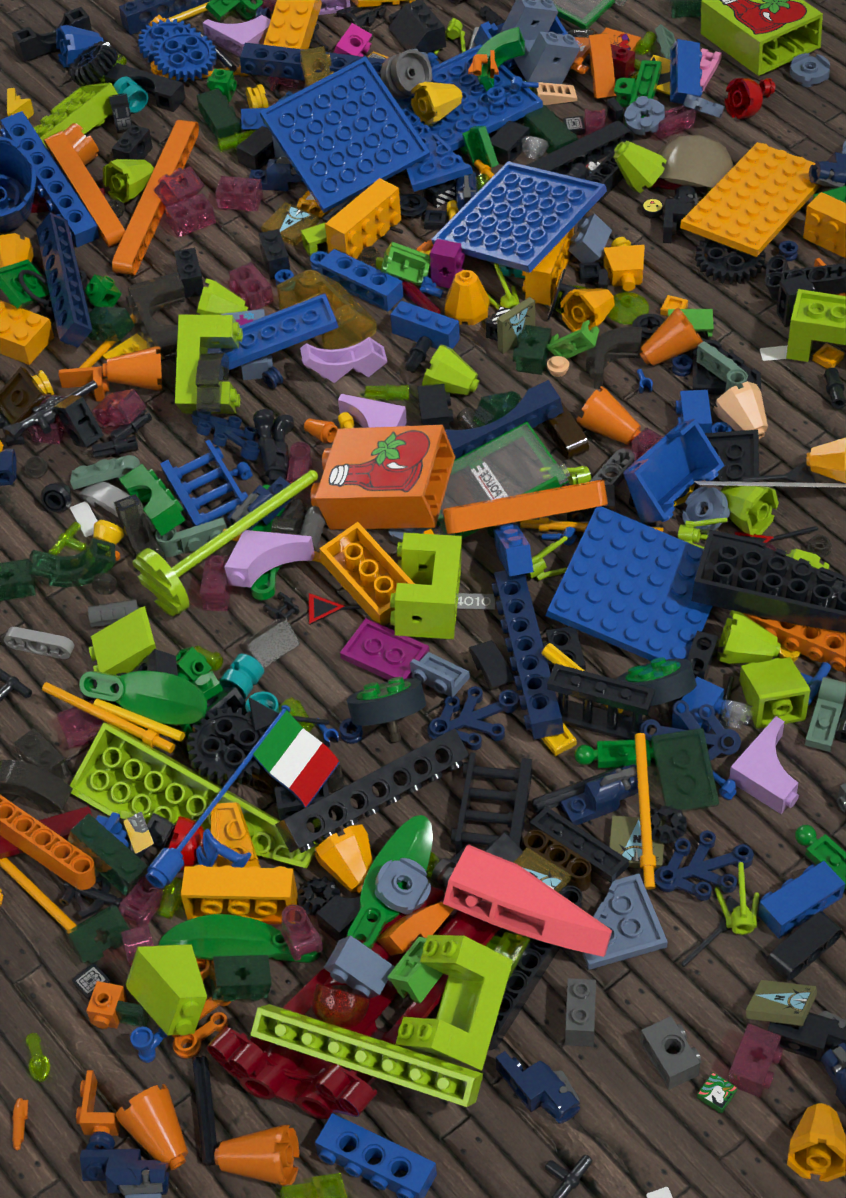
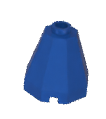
M69 25L60 26L56 30V47L62 53L58 54L64 68L70 67L74 59L83 50H86L94 43L104 41L97 32Z

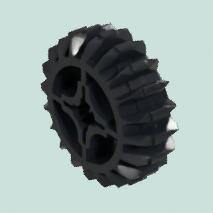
M99 41L83 50L69 67L68 71L71 79L80 87H85L103 78L117 62L118 54L115 48L107 41Z

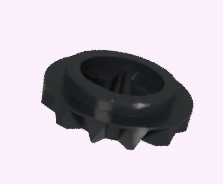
M405 194L400 197L401 216L404 219L408 217L414 219L415 216L421 217L422 213H426L428 204L423 196Z
M657 314L640 315L633 321L632 331H634L635 337H641L642 341L653 335L665 319ZM648 324H650L653 330H648Z
M659 804L655 809L650 808L651 831L654 841L672 843L685 834L687 821L681 809L673 808L672 804L669 806ZM661 819H663V820H665V821L668 820V819H671V820H670V826H668V825H666V824H664L663 826H660V825H661Z
M313 876L312 880L304 881L303 886L298 889V904L305 913L317 916L316 913L335 895L340 896V889H338L335 881H330L325 876L323 878ZM313 891H316L318 893L324 891V899H321L320 897H316L314 899Z

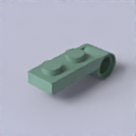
M660 24L655 29L657 41L661 46L660 51L662 55L670 60V49L676 40L674 34Z
M705 341L698 345L697 362L726 382L725 392L734 386H737L738 389L744 387L742 383L747 382L748 375L743 369L738 367L732 359L727 358Z
M127 455L117 459H103L89 466H79L72 470L70 483L75 490L116 477L121 478L130 472L125 469L133 470L140 465V461L135 456Z
M222 517L180 532H176L175 528H173L163 536L156 531L155 537L159 553L163 557H173L182 553L196 551L222 533L227 527Z
M823 677L806 736L805 746L830 752L846 698V682Z

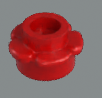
M771 78L762 79L759 82L763 96L769 98L775 92V83Z

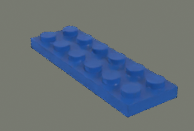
M324 293L239 326L243 330V340L239 342V349L208 348L207 358L215 376L339 328Z

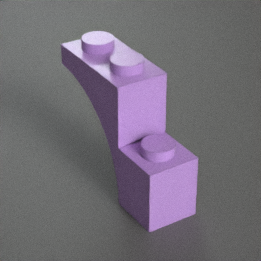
M370 337L356 345L343 349H320L307 343L300 348L304 366L308 369H313L321 377L327 378L333 383L337 382L351 369L370 377L387 363L384 346Z

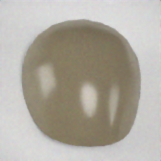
M681 135L675 137L662 146L658 152L659 155L667 160L666 164L662 163L664 172L659 178L681 184V186H707L713 188L734 167L726 147L719 141L703 135Z

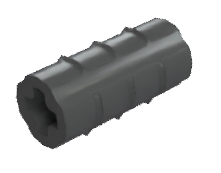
M311 506L306 512L302 528L300 529V535L312 537L314 551L316 552L321 534L323 533L325 519L319 507Z
M137 599L88 606L91 628L111 625L137 610Z

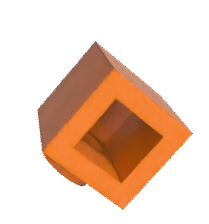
M100 981L96 982L86 1010L91 1024L101 1029H107L108 1027L118 1028L124 1006L128 1000L123 986Z

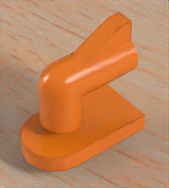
M490 50V78H494V75H499V71L495 62V52ZM476 54L473 56V62L468 69V74L475 76L482 74V63L488 64L487 54Z

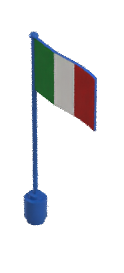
M283 705L281 707L282 711L176 849L163 848L147 868L146 879L149 883L159 889H163L165 885L167 886L172 882L184 866L183 855L180 852L252 757L260 763L271 777L291 791L305 808L309 806L339 765V760L325 744L306 731L290 714L289 706Z

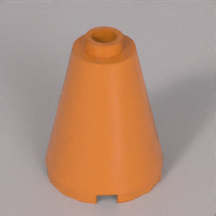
M678 307L641 347L643 352L640 353V356L647 365L651 363L655 366L698 348V345L703 340L698 333L696 334L693 325Z
M160 346L108 358L107 363H103V377H108L109 382L162 391V385H158V383H162Z
M603 386L600 387V391L596 389L581 409L584 412L583 417L578 416L576 421L582 428L629 445L631 442L635 444L642 435L640 431L641 425Z
M162 1084L161 1090L158 1085H155L129 1100L131 1106L125 1111L123 1107L118 1109L115 1114L118 1122L154 1160L168 1163V1167L171 1170L180 1167L186 1162L184 1157L188 1154L187 1146L169 1089L165 1084Z
M280 1125L222 1141L215 1150V1163L219 1165L220 1170L223 1172L282 1186L292 1185L298 1173V1167H293L294 1158H299V1143L294 1128H289L290 1125Z

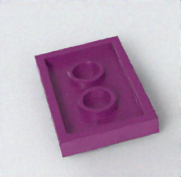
M365 618L341 650L340 658L387 680L395 677L411 679L410 662L412 659L420 662L430 650L429 646L408 636H395L394 630Z

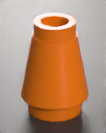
M309 418L304 423V430L323 443L334 442L338 427L333 422Z

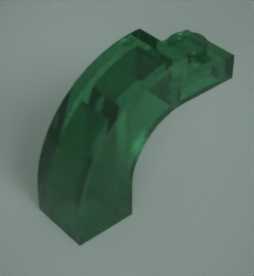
M92 538L84 551L73 556H57L32 550L29 555V574L48 578L49 585L57 587H76L92 583L105 576L115 564V544Z

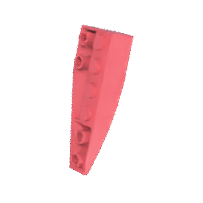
M467 845L448 881L443 904L536 940L604 957L606 955L612 930L518 864Z

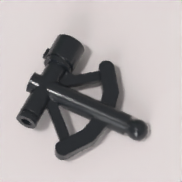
M102 871L100 876L96 877L95 883L101 882L102 890L93 887L87 890H79L65 881V891L59 899L62 905L68 906L74 897L80 908V919H85L97 913L104 904L116 906L119 909L125 906L123 898H117V896L109 894L111 884L107 871ZM81 895L94 899L95 902L86 907Z

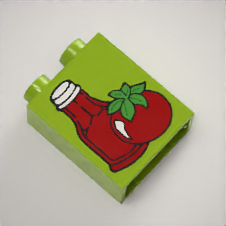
M701 0V35L757 76L792 61L794 57L800 54L810 53L821 48L823 13L804 0Z

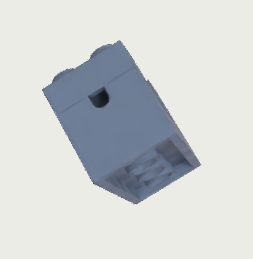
M515 0L500 31L501 33L512 28H520L525 40V55L515 57L514 60L527 82L562 84L580 50L576 39L572 35L548 32L558 13L552 0Z

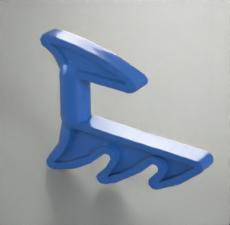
M209 829L203 832V847L198 846L196 849L199 863L196 865H204L206 867H213L218 856L221 855L233 862L232 867L243 868L251 857L250 852L239 854L221 844L213 837Z

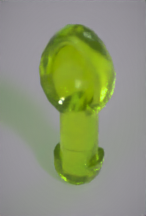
M30 1033L26 1038V1044L29 1046L32 1057L29 1062V1071L36 1081L44 1082L50 1073V1062L42 1053L40 1036L37 1033Z

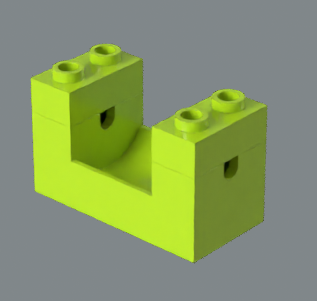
M798 289L791 317L786 359L808 362L813 340L846 345V296Z
M233 315L178 316L175 404L183 414H192L193 411L200 408L209 410L211 414H236V407H240V394H237V390L231 382L207 381L208 348L239 349V342L243 340V330L239 327V322H236Z
M420 533L403 534V542H398L397 557H402V560H398V566L415 584L397 583L396 593H391L390 608H395V611L391 610L390 625H395V636L454 639L461 576L462 536Z
M428 935L423 946L420 962L448 975L436 1019L403 1017L398 1029L395 1045L471 1070L482 1071L513 960L466 936Z

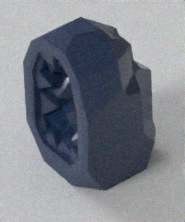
M4 449L0 452V486L12 485L16 480L17 459L14 449Z

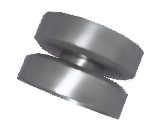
M409 49L385 60L381 68V80L394 98L405 99L415 95V93L411 94V89L419 83L431 82L432 68L424 54L418 50Z

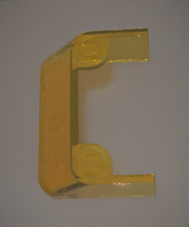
M306 270L277 285L280 310L309 300L317 295L326 294L331 308L335 311L334 315L339 328L322 334L323 349L335 350L351 347L377 332L376 320L339 282L315 270Z

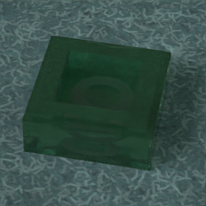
M118 1001L115 1010L120 1023L138 1027L147 1026L149 1017L147 1011L141 1005Z

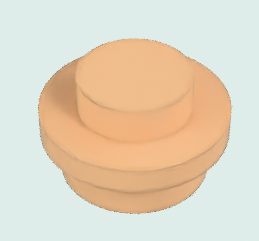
M554 356L548 360L547 369L553 376H563L569 369V361L565 357Z

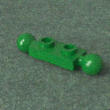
M635 740L597 741V749L593 750L589 745H580L574 753L575 760L581 765H589L593 760H598V768H613L632 764L637 766ZM646 740L647 766H650L651 758L660 763H665L667 754L673 752L672 747L668 743L659 742L653 748H649V740Z
M799 826L795 832V839L800 845L809 846L806 849L805 855L816 865L825 861L843 880L845 890L846 852L826 834L817 839L816 831L812 826Z

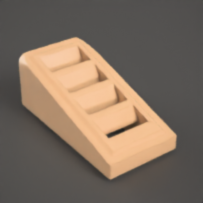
M537 82L539 87L535 88V94L543 101V106L577 101L573 85Z

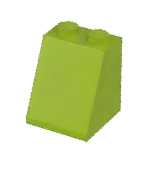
M145 606L138 608L92 635L93 646L88 647L92 661L97 660L98 665L93 666L94 671L113 675L132 672L156 649Z
M791 657L775 658L759 663L751 662L741 666L739 681L756 729L767 727L776 716L785 721L784 724L806 720L810 688Z
M192 944L137 947L126 982L128 991L166 1035L194 1034L207 999V994Z

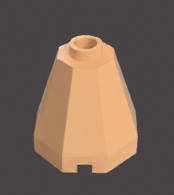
M747 381L742 383L743 388L738 389L737 386H734L716 400L717 407L714 406L713 410L718 418L730 425L735 431L758 429L760 440L765 436L768 428L762 394L757 384Z

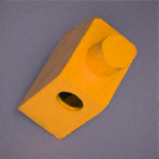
M644 245L604 248L603 266L608 271V278L612 286H623L625 291H632L636 285L642 284Z

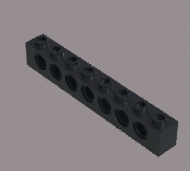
M454 728L275 825L289 852L291 853L299 849L303 853L315 846L313 841L321 837L324 841L329 836L337 833L335 829L343 825L345 829L358 823L357 817L363 813L366 818L380 811L378 805L386 802L387 806L401 799L400 793L407 791L408 794L417 791L422 788L420 782L427 779L431 783L443 776L442 770L448 768L451 772L463 765L461 760L470 755ZM435 753L440 756L441 763L436 760ZM414 764L419 766L420 774L415 771ZM393 775L399 778V786L395 784ZM372 786L377 788L379 797L372 793ZM351 798L356 800L357 809L352 807L350 803ZM329 809L335 812V821L329 817ZM307 821L314 825V833L307 829Z

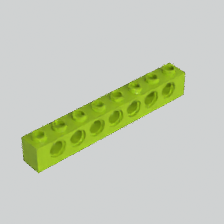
M271 1004L257 1008L250 1035L465 1107L476 1103L483 1073Z

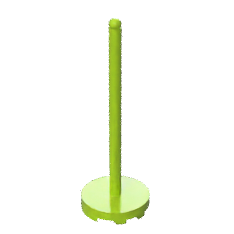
M310 470L172 568L154 550L150 548L144 549L132 561L133 566L141 573L137 576L139 581L158 598L154 602L165 613L172 617L176 614H181L189 608V598L179 577L318 479V473Z

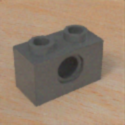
M568 978L565 1045L594 1047L596 980Z
M672 1016L642 1029L640 1044L668 1090L699 1076L700 1063L702 1062L695 1047L691 1048L686 1041L687 1035L681 1024H676ZM675 1049L679 1053L669 1054L666 1050Z

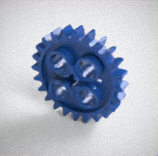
M167 18L166 22L160 19L158 24L152 22V26L146 25V30L142 29L141 34H139L138 47L140 53H143V58H148V62L154 61V45H157V40H162V35L168 37V32L176 34L175 31L178 30L182 33L183 29H186L187 33L194 30L196 35L198 33L196 28H191V24L184 25V21L177 23V19H174L173 22H170L169 18Z
M183 29L182 33L176 30V34L168 32V37L162 35V40H157V45H154L153 51L154 64L157 65V70H162V75L169 73V79L173 76H176V81L183 78L184 82L187 81V78H191L194 81L195 76L202 79V74L208 75V70L212 71L213 65H216L215 46L212 45V40H207V36L201 37V32L195 35L194 30H191L190 33H187L186 29Z

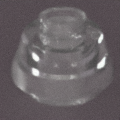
M525 136L521 140L523 153H526V157L538 160V156L542 157L549 147L548 142L541 138Z
M725 700L721 703L722 720L727 721L726 726L741 729V726H747L755 715L753 706L732 700Z

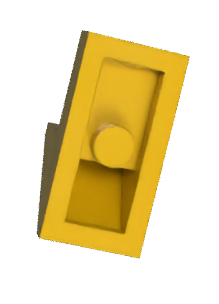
M8 88L7 115L11 116L23 111L27 119L33 116L34 110L31 99H21L20 95L17 96L15 88Z

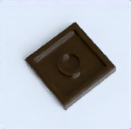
M20 367L0 391V410L11 425L20 423L30 417L33 413L32 408L39 406L47 396L25 368Z

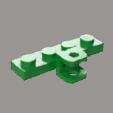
M211 0L205 8L218 21L234 8L243 18L250 20L256 15L258 7L262 6L263 0H254L256 4L252 0ZM247 8V9L250 10L252 13L246 12L245 9Z
M642 60L636 82L634 78L617 79L614 93L617 95L616 101L622 107H628L640 96L653 99L662 69V62ZM621 85H626V86H627L626 88H623V89L620 88Z

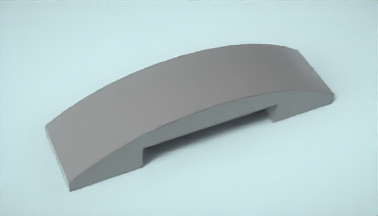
M102 481L89 485L78 494L81 499L87 501L92 506L97 507L100 505L126 522L128 529L144 540L156 531V528L143 510L144 506L126 492L109 483Z

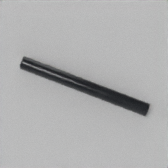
M212 42V45L215 46L216 57L229 71L235 72L237 67Z

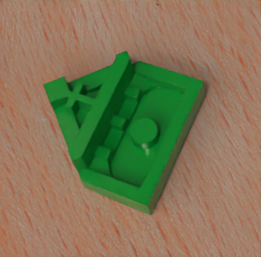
M473 126L469 128V131L462 133L465 146L461 147L460 150L463 154L469 155L474 168H476L474 162L478 159L484 164L489 165L490 168L499 165L486 126Z

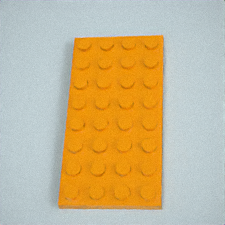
M757 142L681 220L680 228L757 257L822 186L811 183L809 179L810 166L815 165V163L803 157L789 154L784 150H778L769 147L767 144Z

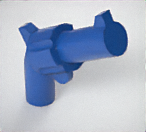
M428 274L426 277L424 276L423 282L420 285V291L442 298L444 290L436 288V283L432 282Z

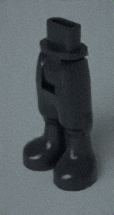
M269 409L259 410L253 415V421L260 437L258 444L265 475L269 477V483L273 484L279 477L286 480L289 475L288 445L285 442V435L294 428V419L290 415H280L274 419L273 411Z

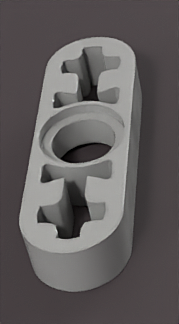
M10 627L4 637L5 644L12 649L60 659H68L74 649V643L67 637L19 627Z

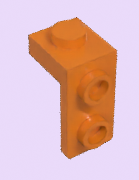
M103 366L59 370L58 375L62 388L82 387L94 380L98 386L94 390L96 402L105 401L106 392H109L108 378L103 377Z
M87 1070L86 1080H82L80 1085V1095L83 1097L82 1107L77 1108L76 1122L80 1124L84 1135H92L95 1132L101 1131L109 1133L111 1136H119L120 1124L116 1118V1113L93 1112L97 1079L93 1070Z

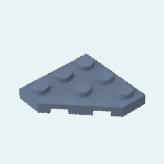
M640 874L624 877L612 882L606 898L601 902L593 916L612 930L610 941L604 957L582 952L589 970L667 948V939Z

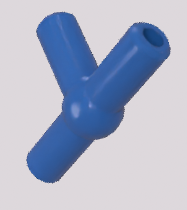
M827 662L821 664L815 677L801 673L810 688L808 705H811L818 690H820L823 677H826L831 669V665Z

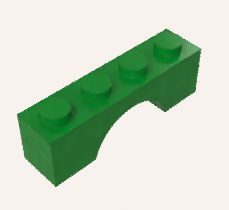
M140 464L119 478L131 497L141 504L148 502L143 510L161 536L185 521L181 514L184 510L183 507L174 498L170 490L165 487L161 479H158L152 469L147 470L143 464Z

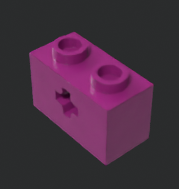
M436 239L430 252L431 279L433 283H436V286L450 288L455 274L465 270L462 269L464 253H462L461 243Z

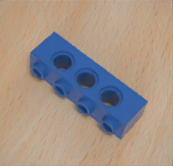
M333 249L318 263L321 280L387 312L403 298L401 280L336 249Z
M334 1113L331 1114L315 1141L317 1155L323 1162L329 1165L338 1164L344 1167V1170L351 1176L356 1178L362 1176L370 1180V1183L380 1190L388 1189L395 1192L398 1198H425L437 1176L435 1162ZM348 1145L356 1147L351 1152L342 1151V1149ZM372 1158L381 1159V1162L376 1165L368 1163ZM404 1170L407 1172V1175L399 1178L395 1177L394 1173Z

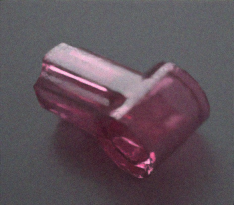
M296 442L290 448L291 457L286 480L290 484L308 473L312 466L310 446L305 442Z

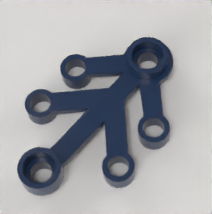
M202 408L192 412V423L197 426L196 432L198 434L208 436L212 427L214 429L213 444L225 446L228 438L242 447L240 452L242 457L249 460L258 459L260 452L259 444L252 441L256 439L258 433L255 428L247 426L244 430H241L242 420L236 416H229L228 420L214 417L209 410ZM239 436L245 437L246 439H249V440L245 441V440H243L242 438H240Z
M473 686L468 690V698L460 716L451 720L452 714L460 709V699L457 696L453 698L448 696L445 699V707L441 716L433 719L428 725V736L431 740H434L455 728L462 742L466 743L470 750L480 749L482 738L478 733L468 734L457 730L466 727L490 734L492 740L500 741L505 737L504 726L499 723L491 724L480 720L502 711L506 713L514 712L519 707V696L513 690H505L500 693L498 702L474 711L476 704L480 703L483 699V691L480 687ZM494 731H500L501 733L495 734V733H493V732H494ZM472 740H477L478 742H477V743H471L470 741H472Z
M683 700L676 701L672 706L674 714L681 717L689 730L660 726L653 719L643 721L639 729L640 733L645 734V739L655 740L660 736L688 741L676 751L667 754L665 763L669 767L679 766L681 759L703 743L712 744L714 746L703 755L694 756L690 761L693 770L703 771L707 763L719 754H734L741 745L739 734L732 729H725L714 715V708L709 704L701 705L698 709V715L701 719L708 722L715 734L703 731L689 712V705ZM677 704H684L685 711L683 713L677 712ZM704 707H708L711 711L708 717L702 715ZM649 725H654L656 728L653 735L647 733L646 729ZM726 737H730L733 741L729 747L724 745ZM672 754L676 755L678 759L675 764H670L668 761L669 756ZM698 758L703 761L701 768L694 766V761Z
M706 830L700 834L699 846L689 866L679 869L683 857L689 855L691 849L689 840L680 838L675 842L674 854L668 866H662L656 870L654 874L655 885L663 892H672L678 888L695 895L697 899L702 901L708 900L711 897L712 887L710 884L720 887L726 893H731L735 891L737 886L736 877L732 874L721 876L710 871L732 864L738 868L739 862H743L744 869H746L753 863V850L745 844H740L731 853L704 861L709 849L714 847L716 840L715 834L712 831ZM710 838L712 841L706 842L703 839ZM681 845H683V846H685V847H687V848H686V849H680V848H678V847L681 846ZM664 876H670L672 878L665 879ZM695 877L705 882H699L696 885L685 879ZM730 881V882H732L733 884H732V885H726L724 882ZM700 889H705V890H707L708 892H707V893H701V892H699V890H700Z

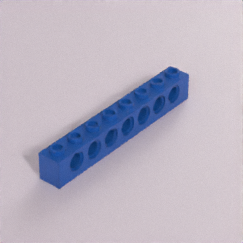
M23 111L1 119V137L17 142L30 155L36 170L37 192L41 198H45L50 212H54L55 215L68 220L71 238L75 246L80 247L98 239L97 223Z

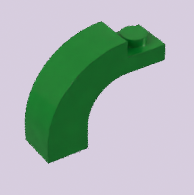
M519 27L495 35L477 52V54H487L488 64L482 63V74L478 76L480 85L483 84L486 92L494 87V78H490V50L495 52L497 68L511 58L525 55V40Z

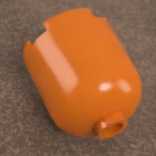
M72 123L63 132L86 166L98 156L96 153L99 152V149L90 135L86 137L81 132L83 127L77 123Z

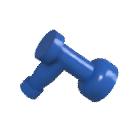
M138 1027L131 1033L130 1040L132 1046L139 1050L140 1060L149 1063L156 1057L155 1048L168 1035L161 1028L153 1035L149 1028Z

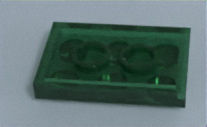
M703 728L652 736L651 743L664 805L669 806L672 804L673 808L681 809L682 812L718 806L719 799Z

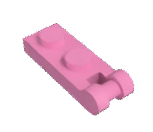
M704 48L701 50L702 59L700 62V69H702L700 86L702 87V92L722 58L721 52L715 51V53H712Z

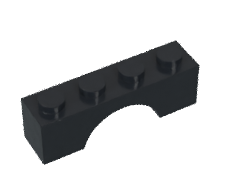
M82 7L64 13L60 25L49 33H36L30 27L13 32L12 36L16 52L25 62L56 50V30L60 26L69 25L92 31L89 15Z
M116 63L104 76L106 83H112V85L122 77L131 78L147 93L155 96L158 108L174 112L186 99L183 82Z
M335 895L316 913L318 926L337 943L339 940L347 937L348 931L360 911V896L356 898H343Z

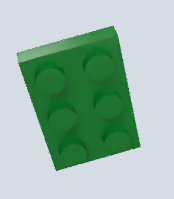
M29 259L0 268V289L8 297L9 302L17 309L37 302L24 291L19 282V273L22 270H31L42 276ZM29 274L23 275L26 286L37 297L45 300L50 295L49 290L40 280Z

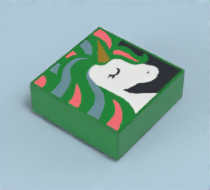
M712 1072L698 1092L697 1099L722 1114L737 1093V1087Z

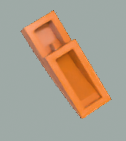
M609 33L589 35L594 97L616 96L614 93L615 77Z
M439 902L417 909L388 927L379 936L377 941L390 956L404 953L418 937L427 938L428 935H433L454 908Z

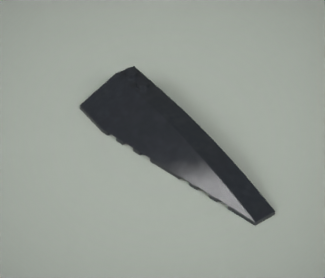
M709 530L695 577L691 601L786 623L846 632L845 576L824 567L817 569L809 564L810 561L800 558L798 561L786 556L787 552L777 548L774 551L765 547L766 543Z

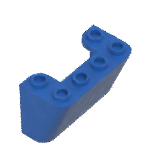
M692 419L674 427L630 465L623 474L641 523L649 525L655 521L665 522L673 516L672 512L675 510L674 501L686 495L690 491L689 487L696 484L694 481L713 480L719 475L718 471L725 465L697 420Z

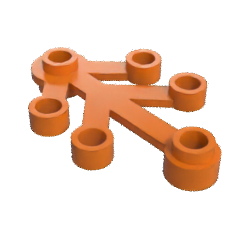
M196 958L198 967L204 968L200 972L204 982V979L211 972L209 960ZM227 987L218 988L215 994L206 1000L199 1020L218 1006H227L231 1003L232 995ZM222 994L228 995L225 999H219V996ZM216 1012L211 1016L210 1021L197 1029L194 1034L171 1035L174 1038L173 1049L176 1055L181 1058H192L197 1055L201 1049L202 1040L214 1031L220 1032L225 1025L228 1027L227 1016L222 1012ZM218 1019L224 1020L222 1024H215V1021ZM186 1043L192 1044L189 1048H183Z

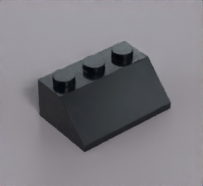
M416 0L404 5L389 26V31L405 51L418 49L419 52L428 53L446 47L445 26L423 0Z

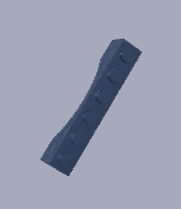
M547 380L528 389L518 405L495 422L467 430L445 429L455 455V460L525 422H528L534 428L538 424L555 418L564 412L561 398L550 381Z

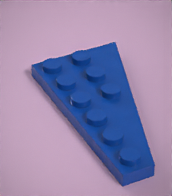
M408 107L402 109L430 151L429 157L407 168L414 192L473 173L472 167L468 163L463 162L462 157L459 154L456 155L452 148L436 133L431 132L430 127L424 125Z

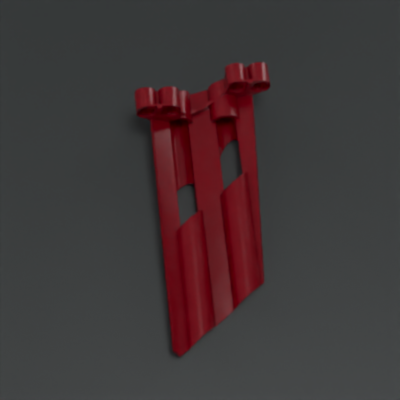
M431 887L428 898L420 908L443 902L444 892L438 888ZM454 909L433 935L466 936L486 946L501 927ZM401 913L395 919L385 924L380 935L407 914ZM377 940L371 950L393 966H396L413 943L404 953L392 956L388 954ZM323 967L282 1008L305 1015L329 987L347 984L334 980L330 976L331 973ZM443 973L421 1004L413 1002L389 1032L380 1031L375 1023V1020L398 994L396 988L389 980L379 996L363 999L354 994L329 1024L395 1045L398 1029L403 1017L426 1018L442 999L448 975ZM226 1025L207 1045V1050L211 1056L230 1075L240 1080L242 1087L252 1095L262 1099L276 1097L296 1104L307 1114L319 1119H329L331 1114L335 1112L358 1117L377 1095V1090H373L370 1086L377 1077L256 1037L248 1040L247 1035L244 1033L240 1035L233 1029L226 1027Z

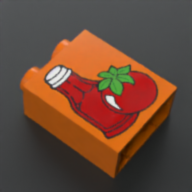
M443 425L338 429L332 448H326L323 452L322 466L324 472L320 483H314L311 488V504L320 508L329 529H348L357 522L364 529L435 528L455 460L454 452Z

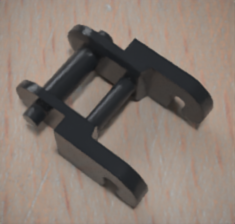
M279 592L277 597L279 600L283 599L284 605L278 610L266 604L263 606V610L265 612L268 611L269 616L274 620L278 621L280 619L281 622L287 624L289 622L288 618L293 613L299 614L300 611L299 607L293 604L291 598ZM285 608H288L289 611L286 614H283L282 611Z

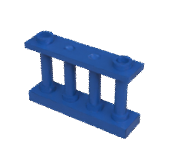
M210 439L205 441L209 453L181 467H172L169 460L160 463L165 478L178 500L182 502L184 511L194 527L213 521L233 511L237 505L248 497L246 491L243 493L240 491L223 463L222 459L224 456L218 446L214 447ZM212 461L218 467L188 483L186 481L181 483L180 481L183 475ZM221 476L227 482L197 498H190L189 496L192 494L191 491ZM231 491L236 499L206 514L204 512L199 514L198 512L200 506Z

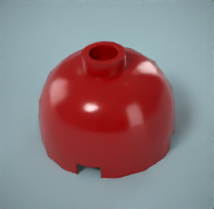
M735 78L730 81L726 88L728 98H725V107L728 114L732 118L736 117L737 119L751 118L759 112L763 103L761 87L757 82L749 78Z
M179 816L169 848L176 849L195 825L196 821ZM202 826L198 828L180 852L183 855L182 859L184 861V866L181 870H184L185 866L193 867L198 863L196 849L198 846L203 847L204 829Z

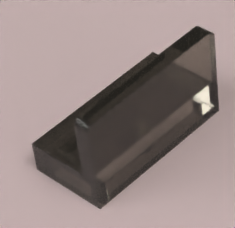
M277 619L240 643L239 646L243 653H250L265 668L300 645V641L287 619Z

